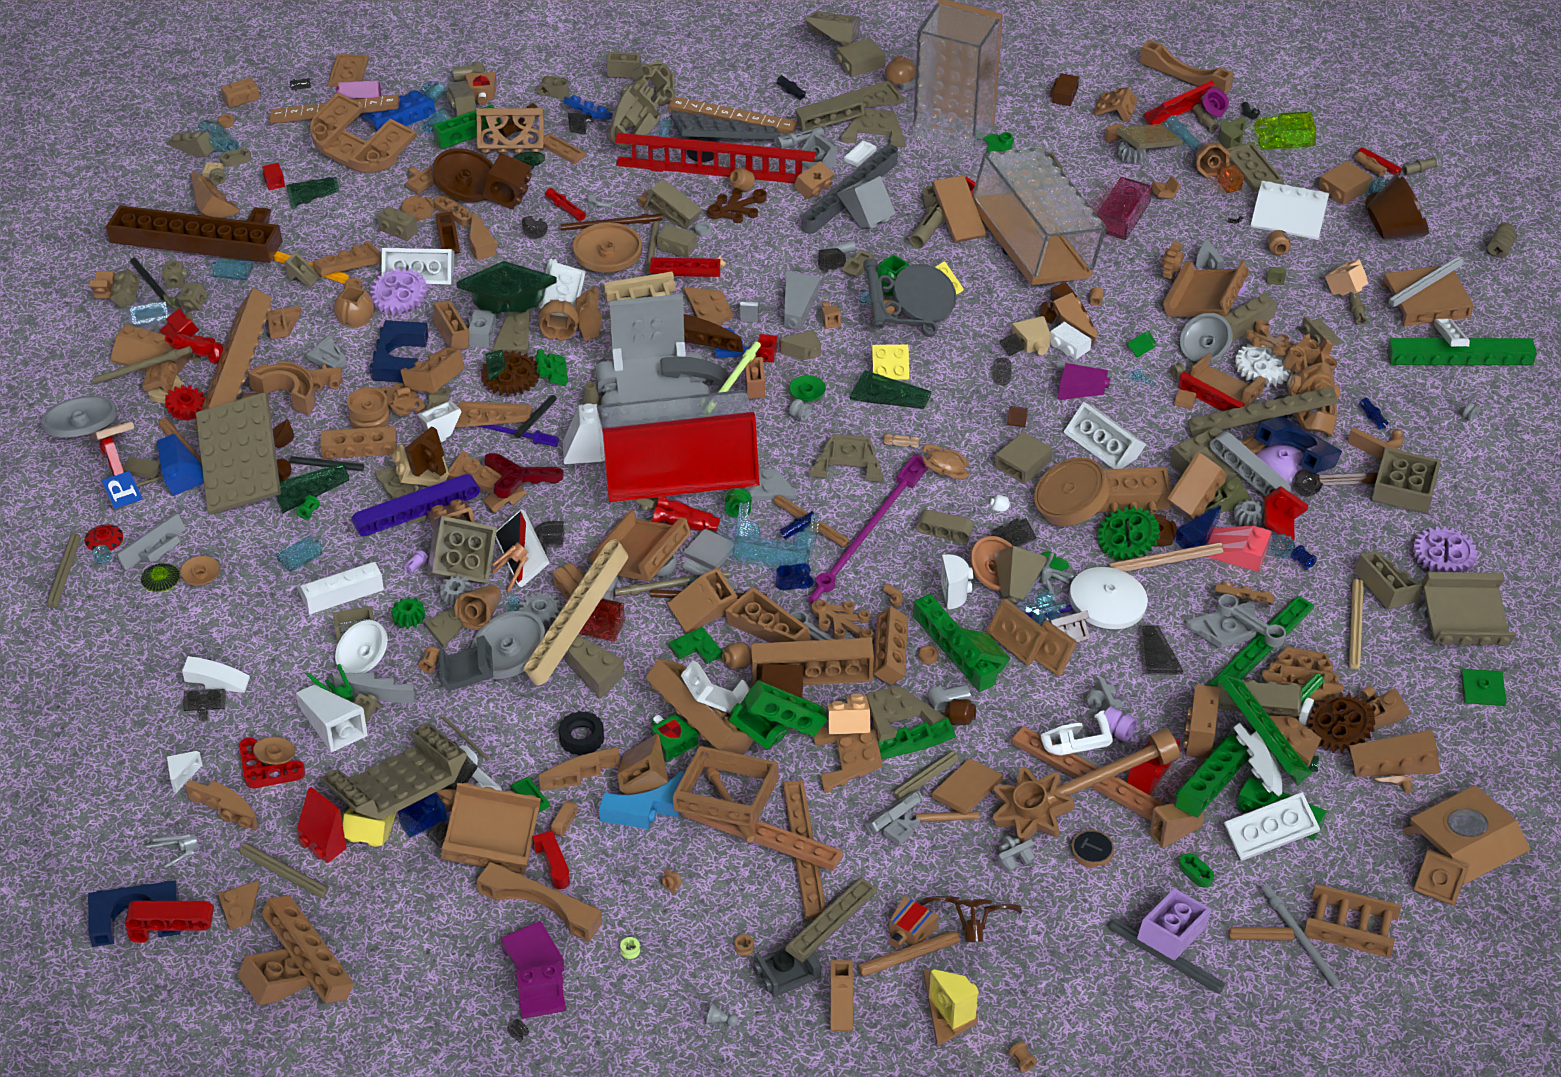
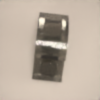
M547 521L534 528L546 556L548 547L563 548L565 536L564 521Z

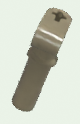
M927 186L922 190L924 207L927 208L926 215L909 237L911 245L919 249L924 247L938 226L945 222V217L933 186Z

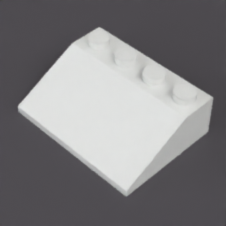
M1262 181L1251 227L1270 231L1283 230L1287 234L1318 240L1329 193Z

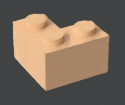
M1360 259L1347 261L1325 276L1332 295L1340 294L1343 296L1350 292L1355 294L1362 291V287L1368 284Z
M856 693L846 696V703L835 701L832 704H827L829 734L870 733V708L867 696Z

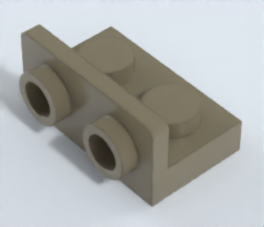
M1308 316L1303 317L1301 329L1306 335L1310 333V339L1320 344L1327 338L1333 346L1339 344L1340 338L1320 318L1312 321Z

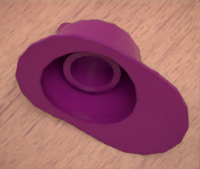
M1217 88L1210 89L1202 101V107L1215 117H1221L1229 105L1227 95Z

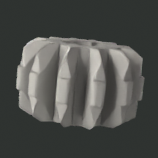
M1123 140L1119 145L1118 155L1122 162L1127 161L1128 164L1130 162L1133 164L1136 162L1141 163L1146 156V149H1137L1126 140Z
M1245 499L1244 502L1239 501L1234 508V522H1237L1239 527H1261L1264 523V506L1261 505V502L1256 503L1254 499L1252 501Z
M459 574L456 578L450 575V580L444 579L443 585H440V597L444 600L446 606L451 604L454 608L457 598L461 594L473 589L472 584L468 582L466 577L461 578Z

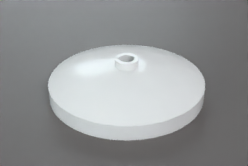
M1094 567L1082 571L1073 579L1069 590V600L1074 611L1079 613L1088 610L1090 618L1085 619V621L1105 629H1123L1133 626L1142 619L1148 603L1146 591L1138 580L1124 571L1110 567Z

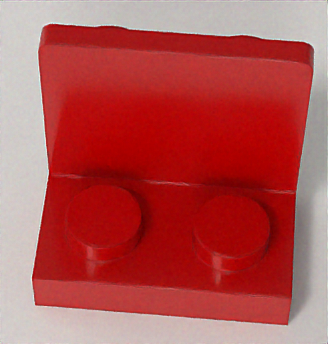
M1280 486L1264 497V524L1282 538L1293 542L1295 540L1294 519L1308 510V504Z

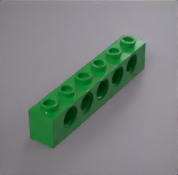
M928 594L915 600L913 604L914 619L978 692L996 685L997 668L991 662L979 660L974 668H970L949 645V640L959 626L934 597Z
M1232 733L1226 740L1222 739L1217 749L1214 748L1210 757L1204 759L1200 768L1197 767L1193 776L1187 778L1184 786L1178 788L1175 794V798H1177L1175 807L1198 818L1249 760L1250 755L1246 751L1249 747L1247 745L1243 746L1236 738V735Z

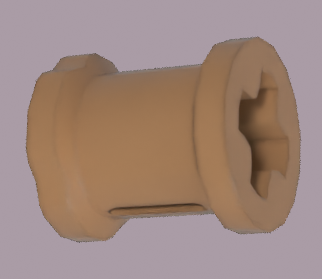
M429 646L424 651L423 659L418 662V667L424 672L432 673L436 668L435 664L438 658H440V650Z
M1018 1042L1010 1048L1008 1054L1019 1064L1021 1072H1026L1037 1064V1058L1029 1053L1024 1042Z

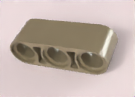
M927 509L921 512L916 525L917 531L921 534L960 543H967L974 528V523L970 519Z

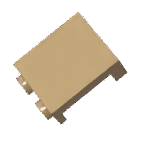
M399 444L397 450L393 453L392 459L395 462L396 473L399 476L400 483L433 486L446 481L449 475L444 456L442 459L446 473L443 476H439L435 472L432 473L427 469L418 477L412 474L403 445Z

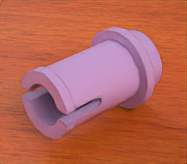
M422 550L416 551L414 556L403 564V567L408 573L412 574L421 564L427 562L428 557Z

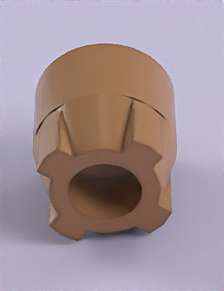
M1093 287L1090 290V305H1102L1104 296L1102 288Z

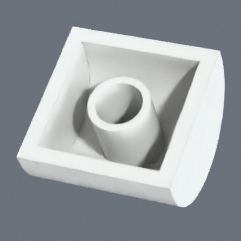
M949 554L942 555L940 582L947 609H954L963 605L967 599V593L972 592V583L968 579H973L972 567L969 568L964 559Z

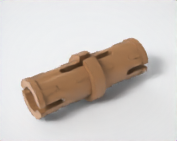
M1362 152L1357 153L1355 156V161L1363 165L1366 170L1376 173L1379 177H1383L1386 174L1387 168L1380 165L1376 159L1370 158Z

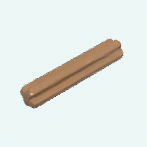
M1230 927L1229 937L1231 940L1292 941L1294 939L1293 928Z

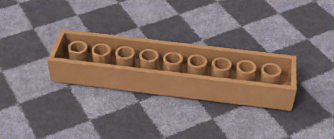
M252 288L238 308L200 411L236 401L235 399L239 397L242 391L240 386L246 380L244 374L248 372L251 366L249 362H251L255 355L253 350L256 349L259 343L257 338L261 336L264 330L261 327L265 325L268 319L266 315H268L272 307L270 305L272 297ZM196 421L195 426H194V429L198 431V426H197V421Z

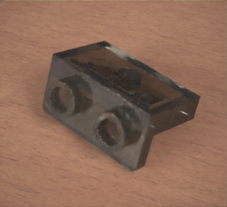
M1017 518L1006 527H1003V525L998 526L991 535L1000 537L1016 547L1023 546L1037 538L1026 518L1020 521Z

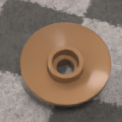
M197 556L187 560L182 565L180 574L184 582L200 586L214 581L219 575L220 567L218 562L211 557Z
M267 737L259 740L254 745L253 753L261 762L277 765L290 761L295 756V747L284 738Z

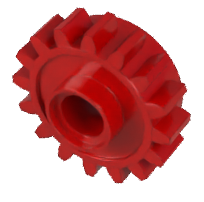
M181 385V388L175 386L174 391L169 390L168 395L165 396V408H168L167 412L171 413L173 418L190 421L197 419L196 412L201 410L205 397H203V392L198 393L197 387L191 389V385L188 388H185L184 385Z

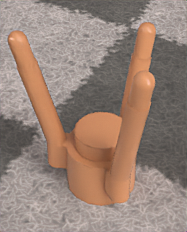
M518 542L492 563L493 567L496 566L492 573H496L511 558L515 562L521 561L507 588V592L511 591L524 563L529 559L526 557L528 551Z

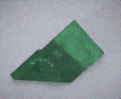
M503 350L485 354L490 381H493L506 368Z

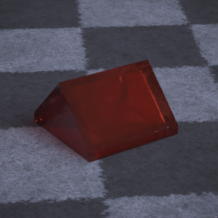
M602 598L578 634L616 642L625 622L624 603Z

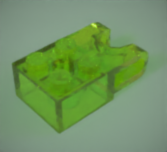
M1311 111L1279 113L1278 117L1259 118L1254 123L1255 131L1259 135L1258 144L1262 149H1291L1294 147L1316 146L1317 129ZM1264 124L1267 128H1259V126ZM1265 139H1270V140H1269L1268 142H1266V143L1263 142V140H1265Z

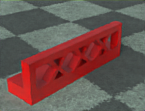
M651 257L650 273L654 275L673 272L674 276L720 277L721 259Z
M1183 372L1179 377V389L1196 393L1197 399L1222 412L1244 407V403L1186 372Z

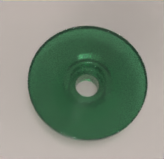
M523 152L513 157L530 165L531 169L545 161V155L540 152Z

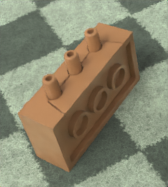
M1167 467L1103 469L1110 481V493L1107 501L1098 512H1114L1116 514L1118 513L1117 508L1124 511L1125 506L1128 507V510H1131L1133 506H1135L1136 510L1142 507L1143 511L1150 510L1151 514L1157 513V510H1170L1171 503L1167 498L1172 490Z

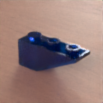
M1221 506L1210 509L1186 525L1180 526L1177 529L1175 542L1183 549L1206 545L1220 519Z

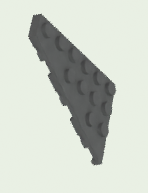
M671 110V118L682 136L775 139L780 134L774 126H761L740 122L739 120L705 116L700 113L692 114Z

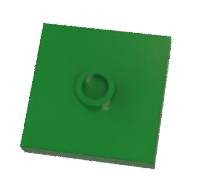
M1462 669L1461 679L1464 703L1495 706L1506 705L1503 671Z

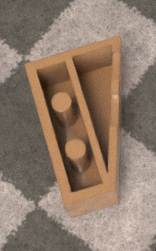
M445 347L429 355L427 361L423 363L417 361L414 363L415 367L401 369L404 386L409 387L410 390L435 393L465 368L461 350L459 348Z

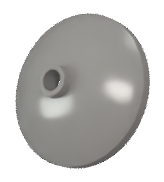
M1215 313L1198 315L1186 324L1181 333L1180 346L1182 352L1189 360L1198 363L1201 357L1211 353L1210 363L1215 362L1224 356L1230 348L1233 339L1232 328L1221 315Z

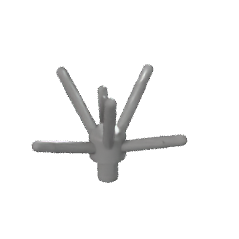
M1050 553L1030 590L1042 578V584L1047 585L1053 602H1057L1049 578L1052 576L1070 584L1071 581L1062 576L1073 578L1074 575L1050 568L1049 564L1054 556V553Z

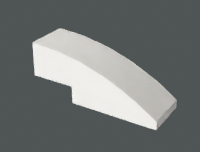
M190 656L187 657L182 671L185 682L204 684L205 689L245 693L250 679L249 675L230 666Z

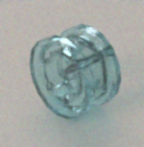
M99 545L92 552L98 564L109 562L112 559V553L107 545Z

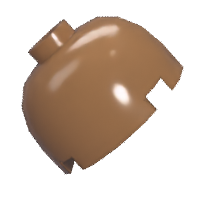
M903 56L894 57V60L890 61L885 69L886 81H893V84L911 82V78L914 77L916 79L918 77L916 65L912 60L903 58Z

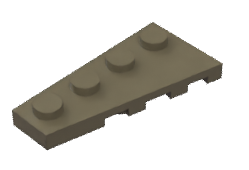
M512 302L492 349L493 355L497 353L504 354V351L508 354H511V351H514V354H517L519 351H521V354H528L530 302Z
M396 466L375 470L376 478L391 500L419 491L416 484L400 483L399 476L396 473ZM425 515L408 521L407 523L427 520V518Z

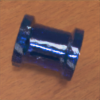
M1299 545L1293 550L1291 558L1297 560L1305 570H1308L1316 563L1317 557L1307 552L1303 545Z

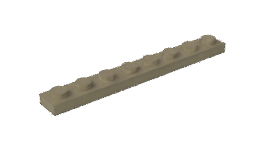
M1329 387L1188 419L1191 435L1195 436L1216 426L1222 430L1337 404L1338 401L1334 388Z

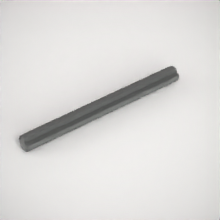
M1113 919L1110 923L1109 929L1217 994H1220L1224 989L1225 983L1184 958L1179 956L1174 961L1137 939L1139 932L1120 920Z

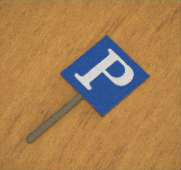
M128 471L103 479L101 483L113 508L117 509L143 500L138 489L139 486L164 478L161 475L154 479L135 483L131 472Z

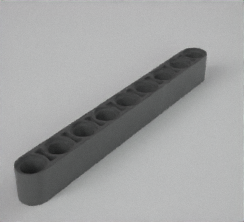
M893 145L885 146L806 211L802 217L803 232L814 234L846 208L838 197L837 192L864 179L877 176L883 177L895 167L898 162V148Z

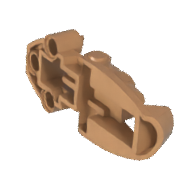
M1309 333L1296 346L1289 349L1282 360L1283 366L1291 371V376L1287 382L1289 396L1333 387L1337 400L1339 399L1341 394L1340 386L1335 385L1333 376L1337 360L1330 356L1333 344L1327 338L1318 344L1313 339H1310ZM1337 405L1320 407V410H1316L1312 415L1311 410L1297 412L1295 415L1303 429L1328 434V437H1331L1337 422Z

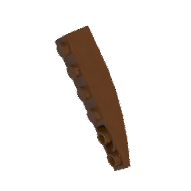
M684 314V342L737 352L743 351L741 337L710 321Z

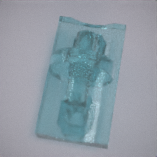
M1042 590L1036 598L1038 604L1026 606V612L1032 613V619L1038 624H1042L1046 621L1045 613H1047V620L1060 618V609L1066 608L1065 602L1056 603L1053 600V594L1048 590Z

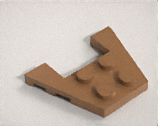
M822 727L814 737L815 745L837 742L842 770L821 774L825 793L831 792L832 788L838 785L842 787L848 784V780L856 776L860 778L883 767L875 730H870V733L829 734L828 727Z

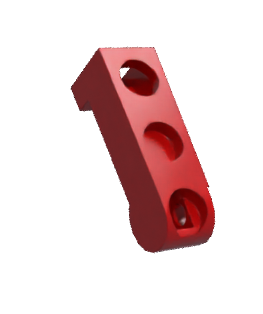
M553 831L532 836L535 853L542 852L548 865L552 886L559 890L567 888L570 884L569 869Z

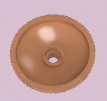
M987 536L978 540L972 547L970 565L973 573L983 585L992 590L1001 591L995 552L1012 547V545L1000 537Z

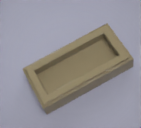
M129 458L122 468L124 473L130 471L132 476L154 479L161 470L160 461Z

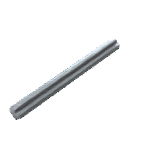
M1460 256L1455 257L1390 297L1388 304L1396 307L1462 266L1464 259Z

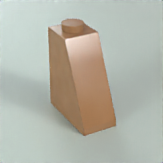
M1176 803L1157 806L1153 808L1149 834L1164 848L1202 827L1204 813L1202 812L1197 818L1176 808Z

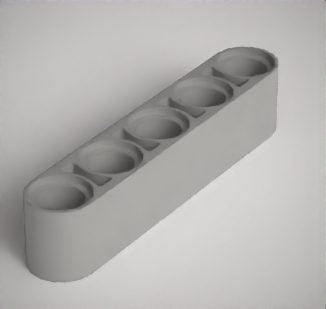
M1224 431L1210 442L1211 450L1264 496H1267L1280 486L1291 492V486L1285 479L1229 432Z

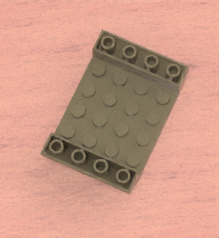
M427 724L411 732L415 747L407 748L403 753L389 757L385 762L371 766L367 771L349 778L337 769L329 771L320 780L355 812L382 820L454 783L467 754L436 728Z

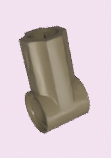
M474 62L471 66L453 67L454 81L466 80L465 74L485 72V67L480 62Z

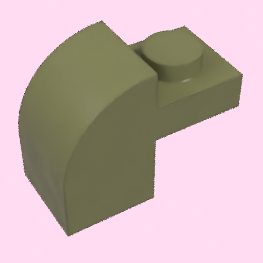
M1243 116L1231 122L1226 119L1221 122L1218 140L1225 148L1242 145L1243 132H1245L1246 119Z

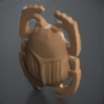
M394 383V386L391 388L386 386L380 388L383 392H387L388 406L398 415H410V410L415 409L418 413L425 409L423 401L417 398L416 392L410 390L409 387H405L403 383Z
M924 445L922 452L925 453L927 451V454L930 456L928 459L925 456L922 457L925 466L938 472L939 475L945 474L961 480L968 478L970 473L966 472L964 468L969 466V462L963 455L951 449L943 448L941 451V447L937 445Z

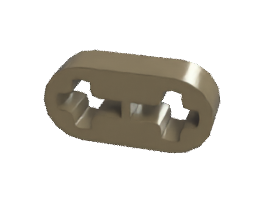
M247 148L223 152L219 155L220 163L224 167L248 163L251 161V152Z

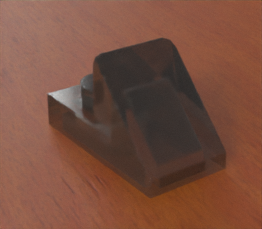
M568 113L570 132L585 135L587 122H592L591 115Z

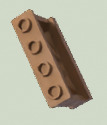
M477 109V149L481 150V153H491V150H498V153H508V150H514V153H524V150H531V153H541V150H544V109ZM509 117L513 118L517 127L523 129L511 141L498 131V129L503 128L507 124ZM535 117H539V131L532 128ZM482 118H486L490 128L482 131ZM498 118H501L503 120V123L499 126H495L494 124H499L496 120ZM524 118L523 124H526V126L520 125L518 120ZM492 131L493 134L489 135L488 139L493 138L494 142L492 144L484 143L483 136L487 132ZM530 131L538 135V141L535 144L528 143V139L533 138L531 134H528ZM499 140H500V141H501L503 144H505V145H497V144H498V142H499ZM523 140L524 145H517Z

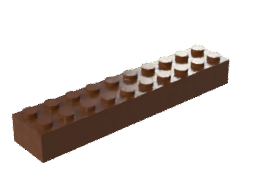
M119 205L106 225L110 243L267 263L272 261L283 242L280 227L275 224Z

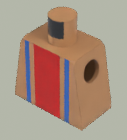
M904 896L889 922V933L892 935L889 943L897 949L903 943L909 946L921 943L937 930L939 915Z

